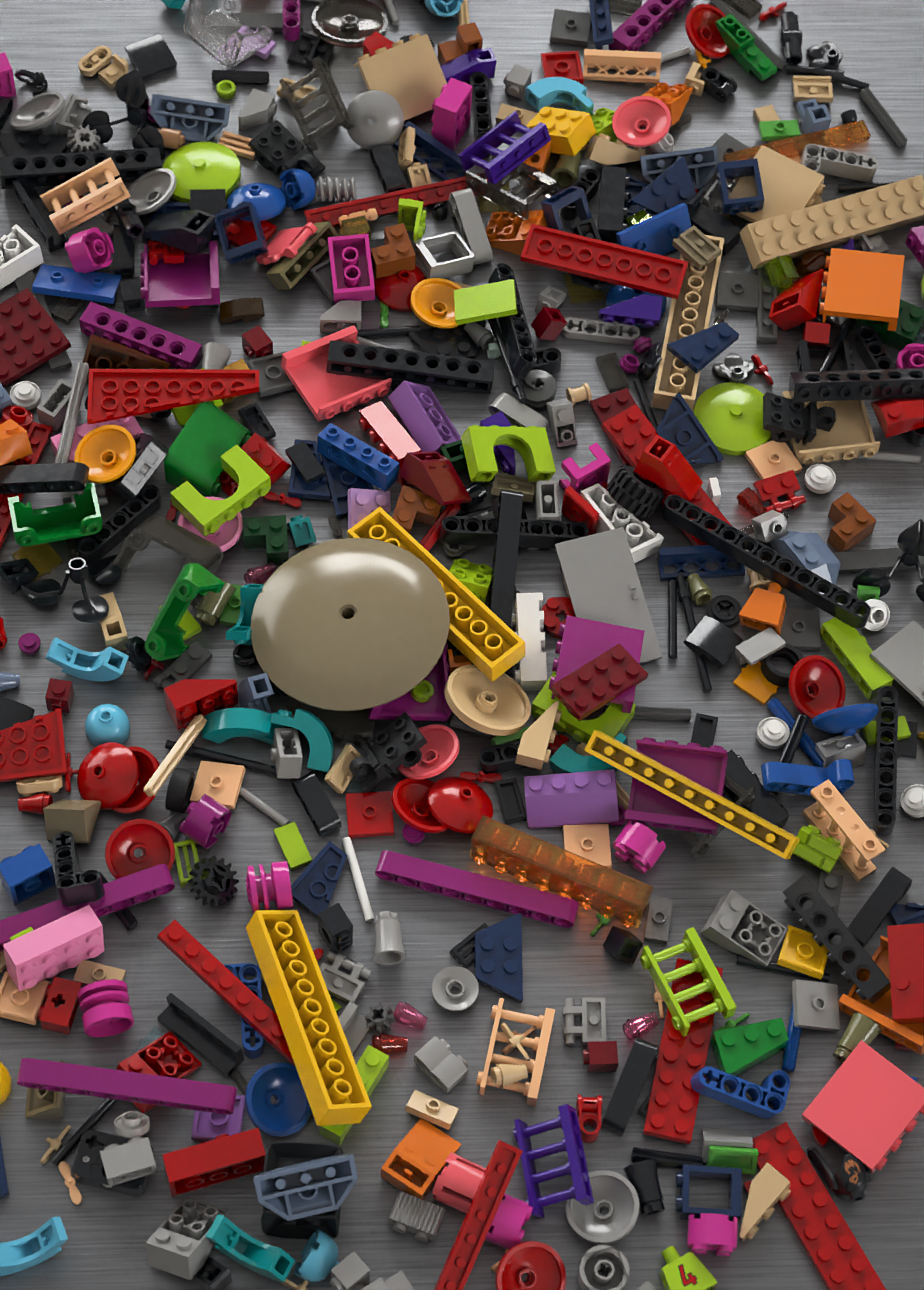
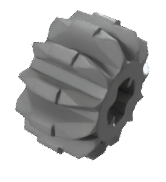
M80 124L78 129L73 127L71 133L68 134L67 147L71 149V153L95 152L100 149L99 142L101 138L99 135H96V129L90 130L89 125L83 128Z

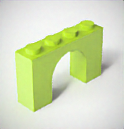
M472 425L468 426L461 436L471 482H490L496 475L498 468L493 447L496 445L509 446L521 455L525 463L529 482L549 481L556 472L545 427H518L516 425L509 427L492 425L487 427Z
M237 444L220 456L222 468L239 485L232 496L224 500L207 499L188 481L170 493L172 505L204 537L216 532L222 524L232 520L238 512L250 507L253 501L260 496L266 495L271 489L270 476Z
M550 676L532 702L531 714L538 719L555 701H559L558 710L562 711L559 724L554 723L553 727L560 732H566L578 742L588 743L594 730L601 731L614 739L620 732L623 733L634 717L636 705L633 703L631 713L621 712V704L610 703L600 717L593 720L578 721L567 711L566 707L556 696L555 699H551L552 691L549 689Z

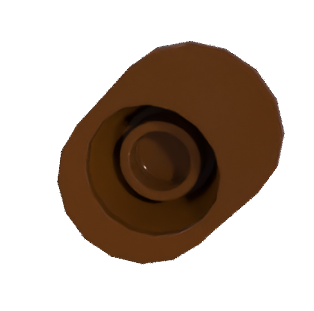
M813 250L804 253L794 264L793 272L795 277L800 279L820 269L829 271V268H825L826 256L831 254L823 250Z

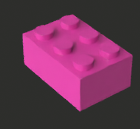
M450 78L449 82L443 85L439 98H435L432 105L434 113L431 120L433 122L431 130L433 138L452 151L456 149L470 126L473 88L472 85L454 78Z
M369 235L328 237L334 304L341 300H375Z

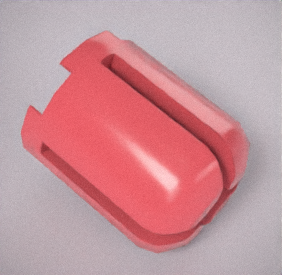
M451 1153L445 1161L449 1163V1166H445L441 1175H438L432 1192L434 1194L432 1198L467 1214L486 1168Z

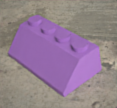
M404 380L388 396L392 403V408L401 417L402 424L409 430L411 438L419 446L421 452L436 451L440 454V446L461 440V436L429 386Z
M615 769L524 776L528 829L619 822Z

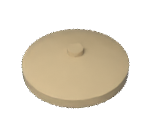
M474 664L465 665L455 669L446 682L444 693L450 709L461 721L480 732L496 736L512 735L520 731L530 717L531 705L527 694L514 679L505 673L492 682Z

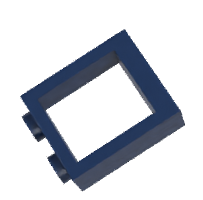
M757 158L718 163L717 179L723 214L735 215L740 212L749 211L754 213L763 210L764 195ZM753 176L757 196L729 199L726 179Z
M572 185L540 202L548 228L564 231L558 210L572 202H575L580 221L592 218L583 188Z
M242 202L237 207L225 208L214 214L224 256L231 265L269 252L257 209L251 202ZM251 215L258 240L232 249L225 224Z
M683 1165L681 1172L676 1174V1187H680V1196H676L675 1209L680 1211V1220H688V1216L694 1214V1219L700 1218V1213L729 1215V1221L736 1217L739 1223L742 1206V1169ZM689 1176L729 1179L728 1209L689 1207Z

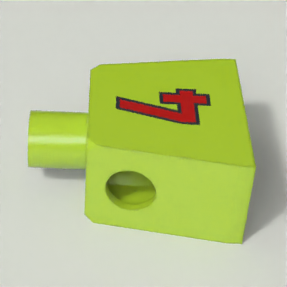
M670 1246L661 1252L667 1265L661 1268L659 1273L665 1290L715 1289L718 1282L694 1253L688 1252L680 1257L674 1246Z

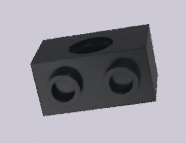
M337 903L318 913V932L329 950L333 953L347 950L353 943V924L341 905Z

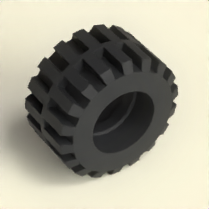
M622 465L607 485V491L620 506L629 512L644 518L651 517L665 497L663 490L652 481L641 478L639 474L634 472V467Z

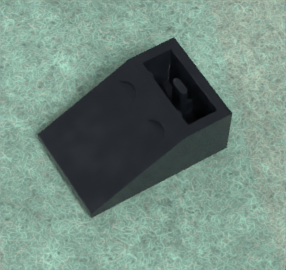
M198 209L158 214L144 229L145 232L142 236L196 255L213 237L216 216Z

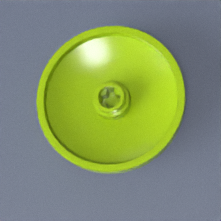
M195 142L184 145L172 152L162 168L171 170L176 176L177 184L171 197L182 203H190V190L225 189V196L227 197L235 190L241 178L240 162L236 154L228 147L214 142Z
M736 382L721 383L708 388L696 401L693 413L720 453L733 456L745 455L746 451L767 443L771 439V431L763 429L764 394L756 388Z

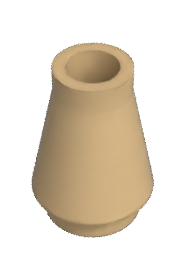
M496 1064V1067H492L490 1071L493 1085L500 1088L528 1078L525 1064Z

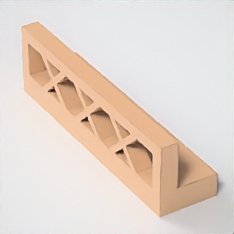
M584 49V80L659 83L660 52ZM588 68H594L598 72L587 73ZM615 69L617 73L609 74L607 71ZM634 70L636 74L628 75L626 72ZM656 71V76H647L645 73Z

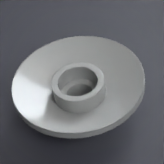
M450 966L438 972L433 979V998L439 1006L446 1010H465L478 997V981L473 973L466 968ZM452 989H457L459 993L457 995H453L450 991Z

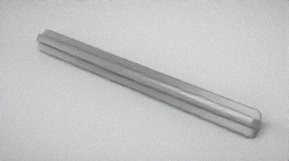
M79 362L77 364L55 463H68L89 371V365L86 362Z

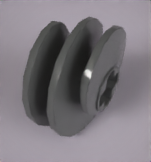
M531 370L522 380L524 384L523 390L527 398L524 404L537 408L547 406L546 402L553 401L556 395L555 379L546 371Z

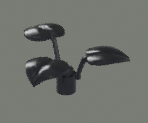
M134 69L121 76L115 85L118 98L123 102H127L128 107L133 108V110L129 111L127 117L110 122L107 112L96 110L85 117L82 127L86 128L89 125L90 130L96 129V135H99L101 138L99 143L104 144L110 141L113 136L112 125L129 121L132 125H139L137 129L138 135L132 140L133 148H159L160 157L164 159L166 155L161 133L151 126L142 129L145 125L144 122L148 119L147 110L140 107L145 101L146 89L139 69Z
M919 519L915 524L900 533L897 543L902 554L898 557L890 574L886 576V571L881 567L868 568L858 574L853 580L852 586L856 590L858 585L880 587L879 597L886 595L891 587L888 580L893 577L900 563L903 562L906 566L916 565L920 581L923 583L916 588V594L924 602V577L919 561V556H924V521Z
M117 554L100 559L88 566L83 558L71 559L68 563L69 570L65 571L66 576L62 586L54 579H41L30 584L21 585L24 596L31 603L46 607L58 602V595L64 593L70 577L75 584H81L84 600H79L72 606L74 618L87 623L100 622L109 613L108 602L98 595L88 598L85 580L87 578L91 582L96 580L101 585H108L118 581L122 574L120 555Z

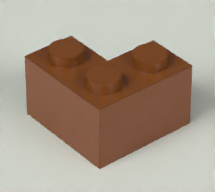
M476 23L457 26L456 40L438 44L437 58L441 66L471 50L482 49L483 38Z
M404 223L384 227L385 245L371 248L372 268L376 279L397 274L401 270L410 271L415 269L416 255Z
M403 485L392 518L410 533L414 520L432 526L437 520L441 505L436 503V499L431 496L424 495L417 489Z
M846 492L832 502L828 517L836 525L831 528L827 542L837 552L849 551L872 534L877 520Z

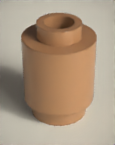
M164 127L157 129L163 137L164 148L177 150L184 146L185 135H182L181 130Z

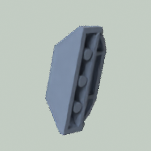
M152 94L150 114L161 129L164 127L181 130L182 135H185V140L209 142L228 126L231 105Z
M717 146L640 156L642 176L649 183H652L671 165L684 156L694 188L701 189L717 169L719 163Z
M787 531V534L769 541L770 545L778 553L836 585L841 562L817 533Z
M346 1154L278 1168L254 1176L253 1179L258 1203L290 1221L337 1210L357 1182L358 1176L353 1154Z

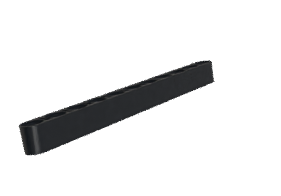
M678 495L666 497L662 515L668 522L767 579L778 583L781 587L849 626L860 629L866 625L871 612V608L866 602Z

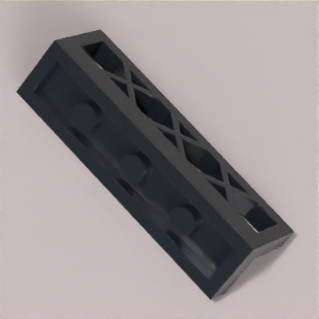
M18 179L12 181L16 200L49 253L65 247L67 239L63 233H58L49 217L51 215L35 188H23Z
M170 993L166 997L169 1006L157 1017L158 1022L229 1077L245 1060L242 1048L174 994Z

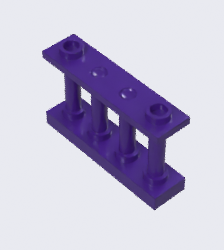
M514 111L458 156L463 171L467 172L474 165L485 169L489 183L495 185L551 141L546 124L540 122L530 129L521 124L518 112ZM517 132L524 134L518 140L511 137ZM503 143L510 145L504 151L497 149ZM488 154L495 156L490 162L483 160Z
M568 1104L558 1106L560 1115L556 1119L528 1127V1124L522 1120H514V1138L518 1142L519 1149L523 1151L521 1161L528 1194L526 1202L528 1206L533 1207L531 1214L540 1219L545 1218L543 1207L572 1198L585 1206L594 1203L577 1112L575 1108ZM557 1128L563 1129L564 1138L561 1142L532 1150L530 1136ZM562 1151L568 1154L569 1161L567 1165L536 1173L535 1159ZM565 1175L572 1176L573 1185L571 1189L541 1197L539 1183Z

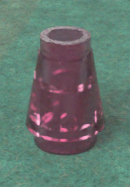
M272 562L250 568L244 574V580L246 584H264L277 568Z
M399 1001L392 1014L396 1019L395 1023L420 1030L424 1028L428 1017L424 1016L406 1001L405 1003Z
M654 1012L629 1018L622 1026L623 1032L630 1041H633L636 1037L642 1038L655 1026L659 1025V1020Z

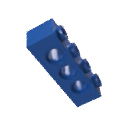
M329 423L318 434V453L386 492L398 480L399 462L334 424Z

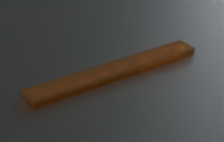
M864 120L763 145L788 158L802 156L807 144L836 148L868 140L871 134ZM762 145L724 154L723 160L724 162L753 159Z

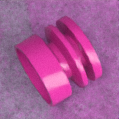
M287 861L271 863L269 874L265 873L263 864H259V875H255L253 865L247 866L246 891L253 914L256 910H259V903L263 902L264 910H269L270 901L275 902L277 910L293 909Z
M116 979L102 980L88 984L79 990L78 1000L80 1002V1011L84 1013L82 1021L84 1032L87 1036L95 1038L115 1036L129 1030L134 1025L131 1006L128 1005L129 994H127V984L124 981Z

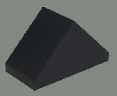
M27 558L0 563V580L12 594L20 590L21 585L28 584L39 574Z
M210 1256L207 1257L204 1265L193 1277L204 1290H224L232 1282L229 1268Z

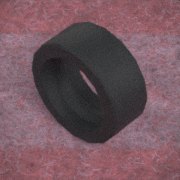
M786 644L785 647L761 661L763 676L772 684L781 687L789 686L790 673L776 670L771 663V659L773 657H783L795 665L803 658V655L797 648Z
M175 768L166 794L165 806L167 810L180 813L186 812L195 782L194 771Z

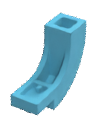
M548 77L530 84L526 89L525 100L537 111L553 103H564L576 111L590 113L591 116L594 108L592 100L586 97L587 88L572 79Z
M54 638L45 659L63 667L62 672L89 681L104 682L117 679L123 674L129 656L110 646L101 652H88L78 649L58 638Z
M52 1217L39 1229L23 1238L0 1243V1276L13 1274L35 1266L62 1250L61 1245L68 1240L61 1217Z

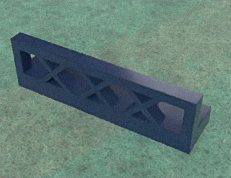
M589 0L594 44L596 50H604V45L614 43L609 0Z
M410 121L404 125V131L409 126L415 128L414 145L416 149L413 155L415 163L427 164L429 172L441 181L450 180L446 173H455L458 175L456 178L468 175V171H463L457 153ZM399 139L393 143V147L396 150L399 148ZM424 152L428 155V158H420L416 153ZM431 163H440L443 165V168H434L431 166Z
M710 545L659 548L657 555L660 581L676 580L678 575H684L685 579H687L693 573H698L700 578L745 576L746 573L745 566L738 562L739 569L732 570L727 567L728 562L737 561ZM708 563H714L719 568L716 571H710L705 566ZM688 564H693L698 569L695 572H688L684 567ZM663 566H672L677 570L674 573L664 574Z

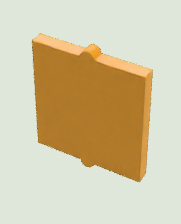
M760 661L754 665L748 664L745 668H742L739 676L733 681V685L762 705H765L772 695H776L777 689L780 687L772 684L763 676Z

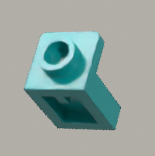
M298 515L290 518L291 522L287 523V529L290 530L295 548L317 541L310 517L303 518V515Z

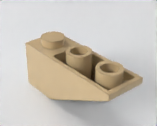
M600 133L599 137L593 135L584 157L608 166L640 161V156L647 154H645V149L634 147L633 150L617 139L616 143L610 141V136Z
M114 593L99 595L109 605L107 617L99 622L106 648L110 646L118 651L127 649L125 644L128 643V635Z
M555 701L522 734L516 764L542 770L543 763H548L551 750L547 749L548 744L554 743L557 730H553L554 723L559 724L562 712L558 710L559 701Z
M768 1162L751 1181L740 1231V1239L742 1241L746 1238L751 1239L759 1230V1227H757L762 1219L768 1220L774 1213L775 1209L773 1206L778 1200L783 1202L791 1192L789 1189L791 1186L790 1181Z

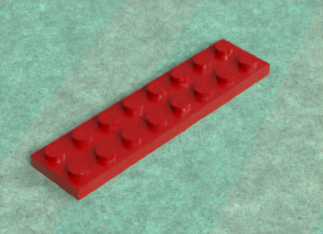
M531 224L520 261L677 300L688 267L687 261L536 224Z
M636 404L608 419L601 425L604 432L634 468H636L643 451L653 438L658 435L656 429ZM700 487L690 502L731 525L702 487ZM663 490L665 494L664 499L661 501L663 507L666 497L675 495L668 490ZM682 530L694 546L708 545Z
M677 958L675 969L688 965L692 961ZM716 967L719 975L722 977L723 968ZM693 972L673 980L671 990L673 994L703 983L704 979L700 972ZM706 991L678 1004L685 1015L714 1003V998L711 992L708 993ZM667 1007L643 1134L690 1145L700 1096L692 1088L691 1078L705 1067L715 1013L689 1023L688 1034L683 1037L680 1030H676L673 1026L672 1015Z
M787 1122L753 1138V1148L758 1149L756 1167L760 1172L768 1162L791 1183L789 1187L791 1190L790 1194L783 1202L778 1200L777 1203L827 1289L886 1290Z

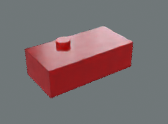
M924 923L887 926L893 1020L899 1024L924 1023Z
M259 1128L230 1136L229 1134H221L215 1137V1140L162 1154L171 1196L175 1197L263 1172L266 1153Z

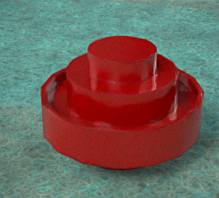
M13 405L4 408L1 421L4 423L12 419L27 430L33 421V415L26 408Z

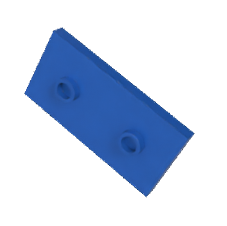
M681 203L616 233L618 245L658 255H665L675 250L676 248L672 246L673 239L679 238L680 234L691 227L687 204Z
M42 264L33 283L32 292L113 304L120 287L119 282L122 281V275L96 271L78 273L73 268Z

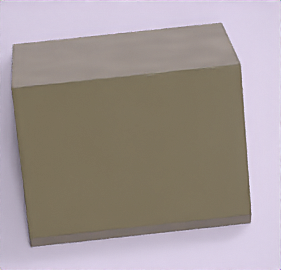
M60 799L43 808L47 840L53 842V837L56 834L67 831L73 834L75 843L89 844L101 802Z
M28 1088L25 1118L63 1119L65 1093Z

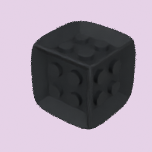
M272 1142L267 1145L264 1173L316 1159L343 1155V1149L333 1144L318 1142ZM262 1205L261 1227L264 1234L290 1239H309L314 1232L317 1233L318 1229L332 1238H336L339 1234L341 1205L337 1210L290 1221Z

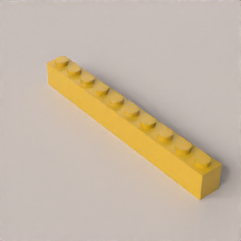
M594 730L584 751L784 859L791 858L800 841V838L601 731Z

